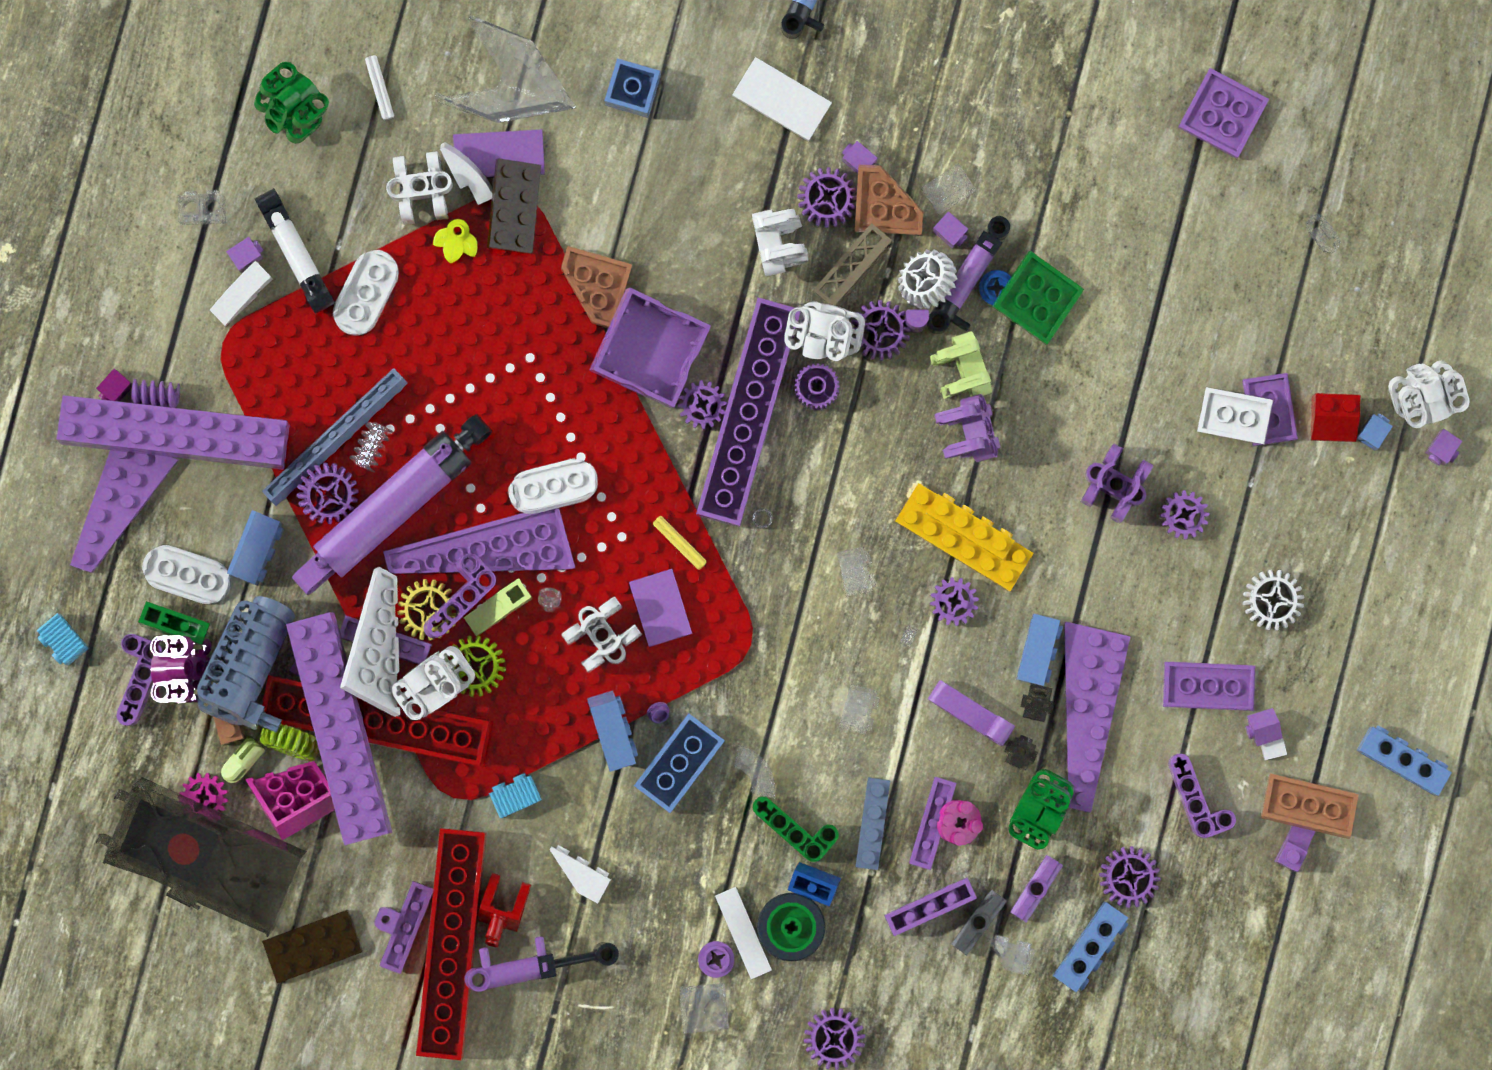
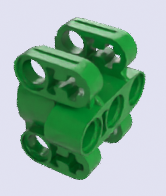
M291 62L280 63L264 76L260 84V91L254 99L255 108L259 112L265 113V124L275 134L285 130L287 139L295 144L303 142L319 128L322 122V115L326 112L329 105L327 96L320 93L314 83L305 75L299 73ZM288 69L292 76L288 78L283 77L280 74V70ZM270 98L268 103H261V99ZM320 100L323 102L324 107L318 109L312 101ZM299 128L302 129L300 134L297 133L294 135L292 133L293 130L297 131Z
M1041 769L1037 771L1035 776L1033 775L1009 821L1008 829L1010 835L1034 849H1044L1048 845L1051 835L1056 834L1064 819L1075 791L1073 784L1050 770ZM1040 775H1047V776L1049 777L1050 781L1047 780V779L1038 778V777H1039ZM1013 824H1014L1018 829L1022 830L1023 832H1022V833H1017V832H1015L1014 829H1013ZM1036 839L1045 840V842H1044V841H1040L1039 843H1037L1035 840H1036Z

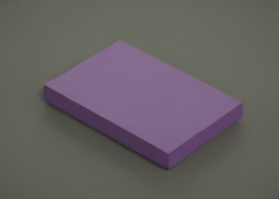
M1283 373L1243 379L1244 395L1273 400L1264 445L1297 440L1298 436L1288 374ZM1252 442V445H1253V446L1263 445V444H1258V443H1253V442Z
M672 569L629 582L649 647L692 634Z

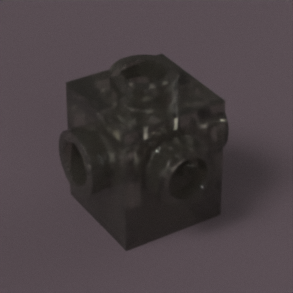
M1030 683L1028 695L1023 694L1020 705L1021 708H1024L1023 717L1045 722L1046 715L1052 713L1054 701L1050 700L1053 688Z
M1020 735L1019 738L1014 737L1013 741L1008 740L1004 752L1007 753L1004 763L1026 771L1029 763L1033 764L1038 754V751H1035L1036 745L1032 744L1033 739ZM1019 748L1024 750L1023 756L1018 755L1017 750Z

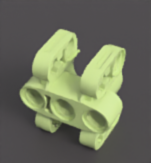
M972 331L952 337L953 346L937 351V354L930 356L931 365L933 366L956 361L961 376L960 380L941 387L940 393H942L944 399L965 392H969L970 397L978 394L984 396L992 393L991 379L988 371H986L978 340Z

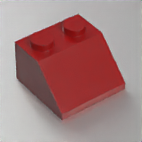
M1315 393L1312 396L1311 441L1356 442L1360 421L1361 395Z

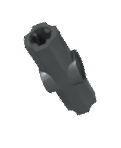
M991 889L975 912L969 917V920L951 945L967 956L1007 900ZM977 916H982L985 920V925L981 929H976L973 926V920Z

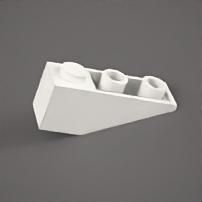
M560 845L556 848L551 847L550 851L576 891L598 904L612 880L608 878L609 873L599 867L596 870L588 866L590 862L579 856L576 859L568 855L570 851Z

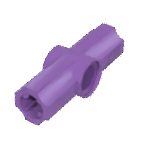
M1046 855L1010 913L1027 923L1063 865ZM1035 882H1039L1043 888L1039 895H1033L1030 890L1031 885Z

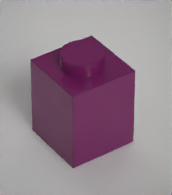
M113 369L96 389L101 392L98 396L102 400L120 402L132 388V383L116 369Z

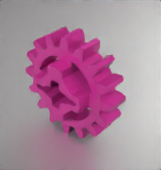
M197 773L196 780L193 777H189L190 784L183 783L182 786L186 790L185 792H179V795L184 796V800H181L180 804H186L187 807L184 808L183 812L190 811L191 819L197 815L200 822L203 821L204 816H206L207 821H212L211 815L218 818L220 817L218 811L226 810L223 803H227L229 800L224 798V795L228 794L229 790L222 789L225 782L218 783V776L210 779V773H206L204 778L201 773ZM202 782L198 790L191 791L196 784ZM212 785L216 787L219 795H215L211 790ZM204 791H206L209 800H205L203 803V800L199 799V795L204 794ZM190 799H193L197 804V810L191 805ZM212 803H217L213 810L207 812L208 806Z

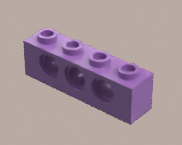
M966 877L885 914L884 917L893 936H896L973 901L977 897Z

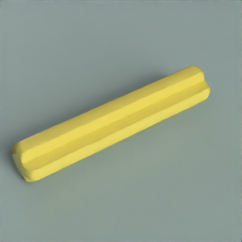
M659 516L653 522V525L697 569H701L706 564V560L662 516Z

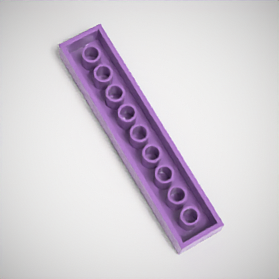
M757 298L697 509V516L739 528L741 526L790 353V348L785 343V332L789 313L794 307ZM797 311L795 314L797 322L799 321L801 311Z
M63 395L56 440L61 445L284 470L290 425L286 420Z
M329 612L286 624L344 845L393 833L357 697L340 688L347 665V658L335 613Z

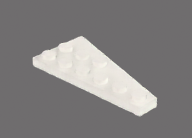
M377 567L372 574L340 688L396 717L400 715V707H397V700L392 694V687L397 682V673L399 672L398 637H396L398 617H395V604L398 603L397 576L381 567Z

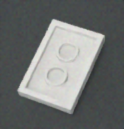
M1206 387L1197 432L1264 445L1273 400Z

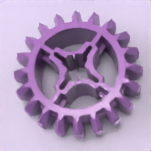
M827 167L826 174H823L822 169L819 168V176L816 177L814 172H810L812 180L810 181L808 178L803 179L807 187L799 186V190L805 193L797 195L798 199L804 200L798 204L799 208L806 207L802 215L806 216L810 213L808 221L812 222L816 218V226L818 227L821 221H825V228H828L829 221H832L833 226L837 227V219L844 224L846 220L843 215L851 218L852 213L848 209H856V205L850 202H856L857 196H852L851 194L856 193L857 188H849L853 184V180L845 182L847 178L846 173L841 178L838 177L839 169H836L833 175L830 174V167ZM822 181H833L840 186L827 188L822 184ZM816 186L820 196L813 204H810L809 193ZM845 191L846 203L840 210L836 203V198ZM823 192L833 195L831 198L832 203L822 201L824 199ZM827 207L834 214L824 215L817 212L816 209Z
M878 300V307H875L873 301L869 302L870 310L864 305L861 307L864 314H861L864 320L875 313H882V316L876 323L865 322L864 329L874 335L873 346L870 345L863 336L860 349L864 347L865 350L862 355L866 356L870 351L872 352L870 357L872 360H874L876 354H879L880 361H883L884 354H887L888 359H892L891 351L899 355L900 350L897 347L906 348V344L902 340H910V337L904 333L911 332L909 327H904L906 320L901 319L905 315V311L897 314L899 305H895L892 310L890 309L891 301H887L886 307H882V300ZM889 315L896 320L899 332L894 331L895 329L888 326L887 320ZM852 320L851 324L859 326L858 320ZM884 320L883 326L884 330L887 329V333L883 332L880 335L879 341H877L878 334L874 329L879 328ZM884 338L897 339L892 345L879 348Z
M323 463V470H321L318 465H315V473L308 469L307 473L310 477L308 479L305 476L301 477L305 485L298 484L297 486L298 489L304 491L297 494L298 498L304 499L298 504L300 507H305L303 510L305 515L311 512V520L316 519L318 516V522L323 523L326 517L327 523L331 524L332 517H334L337 522H340L339 515L341 513L344 517H347L348 513L345 510L347 508L351 511L354 510L350 502H357L358 499L352 495L357 494L358 490L351 487L357 483L355 480L349 481L352 474L350 472L344 474V467H340L337 471V465L333 463L329 470L328 464ZM334 476L326 484L316 482L322 477ZM340 479L345 488L343 499L337 495ZM311 488L318 492L315 507L310 499ZM319 488H321L324 491L330 490V492L335 498L331 496H326L325 498H323L325 495ZM334 502L339 505L332 510H322V508H325L329 503Z
M1130 846L1129 853H1126L1125 847H1121L1122 855H1119L1116 850L1112 851L1115 859L1107 856L1105 859L1110 863L1109 866L1106 864L1101 865V868L1107 869V872L1099 873L1100 877H1106V881L1100 882V886L1108 885V888L1103 893H1113L1109 898L1110 901L1118 897V906H1121L1123 900H1126L1125 906L1127 908H1130L1131 901L1134 902L1135 907H1139L1138 899H1141L1146 904L1148 902L1145 897L1146 894L1151 898L1154 897L1150 889H1159L1157 885H1153V882L1161 881L1160 877H1154V873L1160 872V869H1152L1151 867L1157 861L1151 860L1148 862L1147 860L1151 854L1147 853L1142 857L1143 849L1141 848L1138 849L1137 854H1134L1135 849L1133 846ZM1129 858L1139 860L1146 867V870L1135 871ZM1122 860L1123 872L1121 875L1112 878V871L1115 865ZM1130 870L1131 874H1141L1135 876L1132 884L1128 880H1119L1124 878V875H1127L1126 872ZM1148 876L1145 888L1138 894V880ZM1125 883L1131 896L1119 893L1115 889L1114 884Z
M830 1008L831 1015L828 1016L825 1010H821L823 1018L820 1019L815 1014L813 1017L817 1023L814 1024L809 1021L808 1025L813 1029L812 1031L805 1030L804 1032L807 1035H811V1038L804 1039V1043L812 1044V1046L806 1048V1051H815L810 1058L814 1060L819 1056L820 1059L817 1063L819 1066L822 1065L824 1060L827 1061L826 1069L830 1068L831 1062L835 1063L834 1067L836 1070L839 1069L838 1062H842L846 1068L848 1067L846 1059L849 1058L854 1063L856 1060L852 1054L861 1055V1052L856 1050L857 1046L861 1048L865 1046L864 1043L858 1042V1039L865 1038V1034L857 1033V1031L863 1029V1026H854L859 1020L856 1017L850 1021L851 1012H848L845 1017L842 1016V1008L839 1009L838 1015L834 1014V1008ZM840 1020L846 1024L838 1030H833L825 1022ZM821 1027L826 1034V1040L818 1048L815 1037L817 1030ZM827 1029L831 1033L840 1034L838 1039L842 1048L838 1044H828L831 1038L826 1031ZM851 1029L853 1032V1044L850 1050H848L843 1043V1037ZM831 1047H836L844 1055L829 1057L823 1053Z

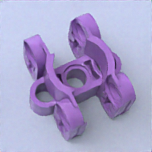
M982 394L961 399V407L934 414L936 424L940 426L962 423L966 441L948 445L943 449L945 459L960 456V458L973 456L976 462H981L997 457V449L1001 448L999 438L994 435L990 416L993 415L991 405L986 404Z
M1113 443L1102 462L1103 464L1093 463L1086 469L1085 478L1090 485L1080 502L1091 507L1100 490L1119 500L1110 519L1120 524L1131 506H1138L1145 501L1146 491L1141 485L1145 482L1153 465L1143 460L1132 479L1114 470L1113 467L1124 448ZM1092 468L1100 469L1096 479H1093L1090 475ZM1112 479H1118L1121 482L1122 487L1120 490H1113L1111 488L1110 481ZM1139 491L1141 493V500L1133 501L1132 498Z

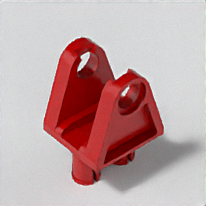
M492 873L479 908L478 921L489 924L487 934L485 935V944L497 948L503 929L518 932L531 884L522 882L513 910L504 912L495 909V906H493L500 882V875Z

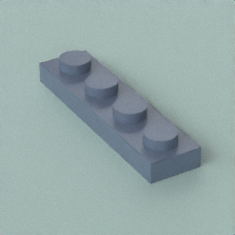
M870 777L867 779L855 867L878 870L890 780Z

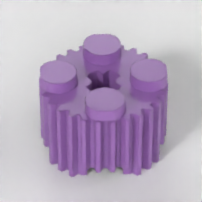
M819 363L816 366L812 364L811 367L807 365V368L803 367V371L800 370L799 374H797V379H795L794 388L796 398H799L798 401H802V405H806V408L810 407V410L814 409L815 411L822 410L823 408L826 409L827 405L830 407L839 394L840 386L839 381H837L838 376H835L836 372H832V368L829 369L828 365L824 366L822 364L819 366ZM813 382L816 384L820 382L822 384L820 392L812 390Z

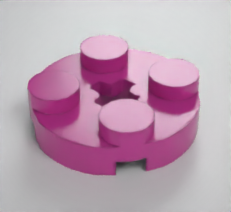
M952 800L946 803L939 812L941 815L939 821H937L938 832L945 841L954 845L969 844L983 829L980 812L969 801ZM958 817L960 819H963L962 827L955 826V824H957Z

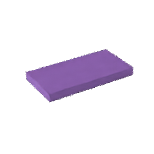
M542 129L453 134L454 148L467 156L486 178H494L495 164L498 158L541 165L540 175H545Z
M1164 662L1163 707L1254 711V665Z

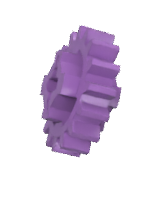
M700 380L699 386L692 382V389L684 388L686 395L679 396L683 403L678 404V408L684 409L680 416L688 417L685 421L686 424L691 421L694 422L693 428L695 429L698 424L701 425L702 430H705L706 424L713 428V421L716 420L720 423L719 414H725V411L721 409V407L727 406V402L721 401L725 395L724 393H717L720 389L719 386L714 389L711 388L712 382L710 381L707 386H704L702 380ZM701 390L708 391L713 395L705 396L701 393ZM693 394L694 402L687 407L688 399ZM697 396H699L703 402H708V404L706 405L707 414L704 410H702V408L697 409V406L699 405V399ZM718 403L717 410L715 414L712 416L710 412L713 405ZM692 415H702L705 420L696 419Z
M1185 490L1182 491L1181 496L1175 492L1173 493V500L1169 497L1166 499L1168 506H1161L1165 513L1160 514V518H1165L1166 520L1161 525H1168L1167 533L1169 534L1174 531V538L1176 539L1180 534L1183 535L1184 540L1188 538V534L1194 538L1196 537L1195 531L1197 530L1202 533L1204 530L1201 525L1208 524L1204 520V517L1210 515V513L1204 512L1208 505H1201L1202 497L1200 496L1195 499V492H1191L1189 496H1187ZM1183 500L1190 501L1193 504H1195V506H1188L1185 504ZM1175 504V514L1170 517V510ZM1182 509L1184 512L1194 511L1187 517L1188 521L1185 518L1175 519L1182 513ZM1199 513L1198 523L1194 526L1193 519ZM1174 524H1181L1186 530H1181L1174 526Z
M951 577L950 583L942 580V587L938 585L934 587L938 591L937 594L931 593L930 595L932 598H935V601L930 602V606L936 607L932 613H939L938 621L944 618L946 619V625L954 621L955 626H958L959 620L964 624L967 623L966 616L974 617L971 610H978V607L973 604L979 598L972 595L976 592V589H969L970 582L965 585L962 584L963 578L955 582L954 578ZM954 587L953 592L950 594H942L945 589ZM962 589L967 593L969 601L964 600L961 594ZM957 591V601L960 602V605L957 604L951 612V602L948 599H952ZM939 602L945 604L947 608L946 614L940 608ZM957 610H967L964 614L954 617Z

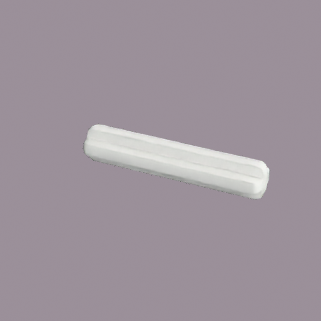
M376 55L369 56L365 61L383 120H390L394 118V113Z

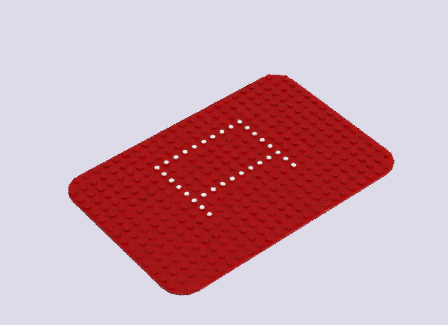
M492 199L479 205L476 200H473L448 213V219H436L377 249L388 253L395 260L399 275L377 323L369 332L363 335H350L343 332L334 320V305L315 314L302 288L254 311L234 324L222 342L220 358L225 378L245 416L286 420L290 425L284 470L393 368L407 381V384L399 393L391 398L383 408L376 412L366 424L361 426L350 439L346 440L334 454L330 455L323 462L328 464L329 470L334 463L337 465V471L340 467H344V474L348 472L352 474L349 481L355 480L357 484L351 488L358 490L357 494L352 495L358 499L357 502H350L354 510L416 456L441 431H445L454 441L456 438L453 435L455 433L459 434L462 431V425L475 414H478L492 429L491 435L484 442L477 446L473 444L469 452L465 449L463 450L472 462L468 468L444 486L342 578L337 573H334L328 579L345 615L360 620L374 569L381 567L388 571L384 551L521 514L522 512L512 505L508 490L514 478L523 471L569 459H581L594 467L598 477V485L594 494L583 502L559 507L575 564L574 569L492 571L496 577L494 587L461 617L454 627L452 626L449 629L450 632L448 634L445 633L441 638H433V640H429L426 634L424 640H421L420 632L415 637L411 636L413 628L405 631L404 628L409 623L401 624L400 620L405 618V615H398L397 613L399 610H404V607L399 606L398 603L395 604V617H398L396 632L431 644L427 657L429 658L438 651L441 653L453 644L458 648L462 647L459 643L460 639H463L465 644H468V636H471L473 642H476L477 636L464 617L518 578L533 598L478 635L481 636V643L484 642L485 638L490 639L487 645L489 647L493 643L497 644V647L493 650L494 652L498 650L503 652L497 658L505 659L504 663H499V667H505L506 671H498V675L504 678L503 680L498 678L494 680L499 686L496 688L490 684L491 693H488L483 688V696H479L478 690H475L473 697L469 695L470 689L467 688L465 694L458 693L455 698L437 709L492 721L484 765L477 766L416 753L426 775L439 791L452 798L474 800L488 796L489 793L494 792L492 787L503 782L507 786L514 782L513 778L524 773L527 776L599 739L587 698L613 691L615 697L620 696L625 710V714H621L622 718L626 717L627 722L630 723L646 715L648 708L654 703L664 702L667 704L731 671L745 658L751 647L753 626L748 609L700 516L696 515L697 510L637 393L589 371L606 333L602 326L592 324L561 270L565 253L545 214L537 205L532 254L487 248ZM462 219L468 224L469 233L477 240V253L475 257L463 253L457 261L449 263L444 256V247L433 245L434 237L440 229L447 228L452 220ZM455 227V234H461L462 229L460 227ZM356 260L322 277L334 302H336ZM323 463L320 465L321 470H323ZM272 468L276 477L284 471ZM325 476L316 482L326 484L334 476ZM340 479L337 495L343 499L345 488ZM296 487L286 498L316 555L318 552L313 546L340 522H337L334 517H332L331 524L327 523L326 517L323 523L318 522V516L316 519L311 520V512L305 515L303 512L305 507H300L298 504L304 499L298 498L297 494L304 491ZM311 488L310 499L315 507L318 492ZM319 488L325 495L323 498H325L326 496H331L335 498L330 492V490L324 491L321 488ZM334 502L329 503L325 508L323 507L322 510H332L339 505ZM348 508L345 510L348 515L352 512ZM342 513L339 515L342 521L345 517ZM659 516H662L706 560V564L701 569H697L653 525V522ZM672 569L692 634L649 647L629 582ZM459 572L393 574L397 576L398 602L404 603L406 599L401 597L402 593L409 596L411 593L407 590V587L410 586L413 590H416L415 582H418L420 587H423L424 579L428 581V586H431L432 580H436V588L441 583H444L443 592L449 588L452 590L448 598L452 597L468 582ZM481 575L479 583L487 587L489 579L485 575ZM465 590L463 592V599L466 602H471L473 599L472 593ZM428 592L417 595L412 603H423L428 596ZM435 593V606L440 608L445 604V601L440 594ZM616 597L622 608L606 619L608 625L617 637L630 629L634 624L642 635L627 646L622 643L626 656L621 663L612 664L603 657L605 662L588 673L581 662L597 652L598 648L587 633L570 645L567 644L561 634L576 623L580 626L582 625L579 620V612L582 608L591 606L598 612H601L598 608L611 598ZM430 603L426 604L423 608L417 607L426 613V618L430 616V613L436 612L431 608ZM410 610L413 622L418 627H421L422 616L420 612ZM586 611L583 614V620H585L589 615L594 614V612ZM441 619L439 622L432 624L433 627L438 626L443 620ZM600 629L597 631L596 639L598 641H605L608 638L607 630ZM470 648V651L476 658L489 655V652L483 648ZM618 648L615 652L609 654V657L617 660L621 657L622 652ZM469 656L472 661L470 666L481 676L479 670L482 662L477 663ZM399 658L397 682L403 679L418 664ZM493 660L485 665L483 669L487 680L493 672ZM465 675L461 679L464 682H467L468 676ZM475 675V679L471 683V685L481 684L479 679ZM405 687L400 689L402 693L407 691Z

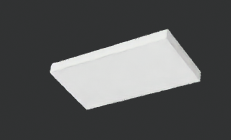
M756 57L732 94L734 98L808 142L832 104L829 100Z

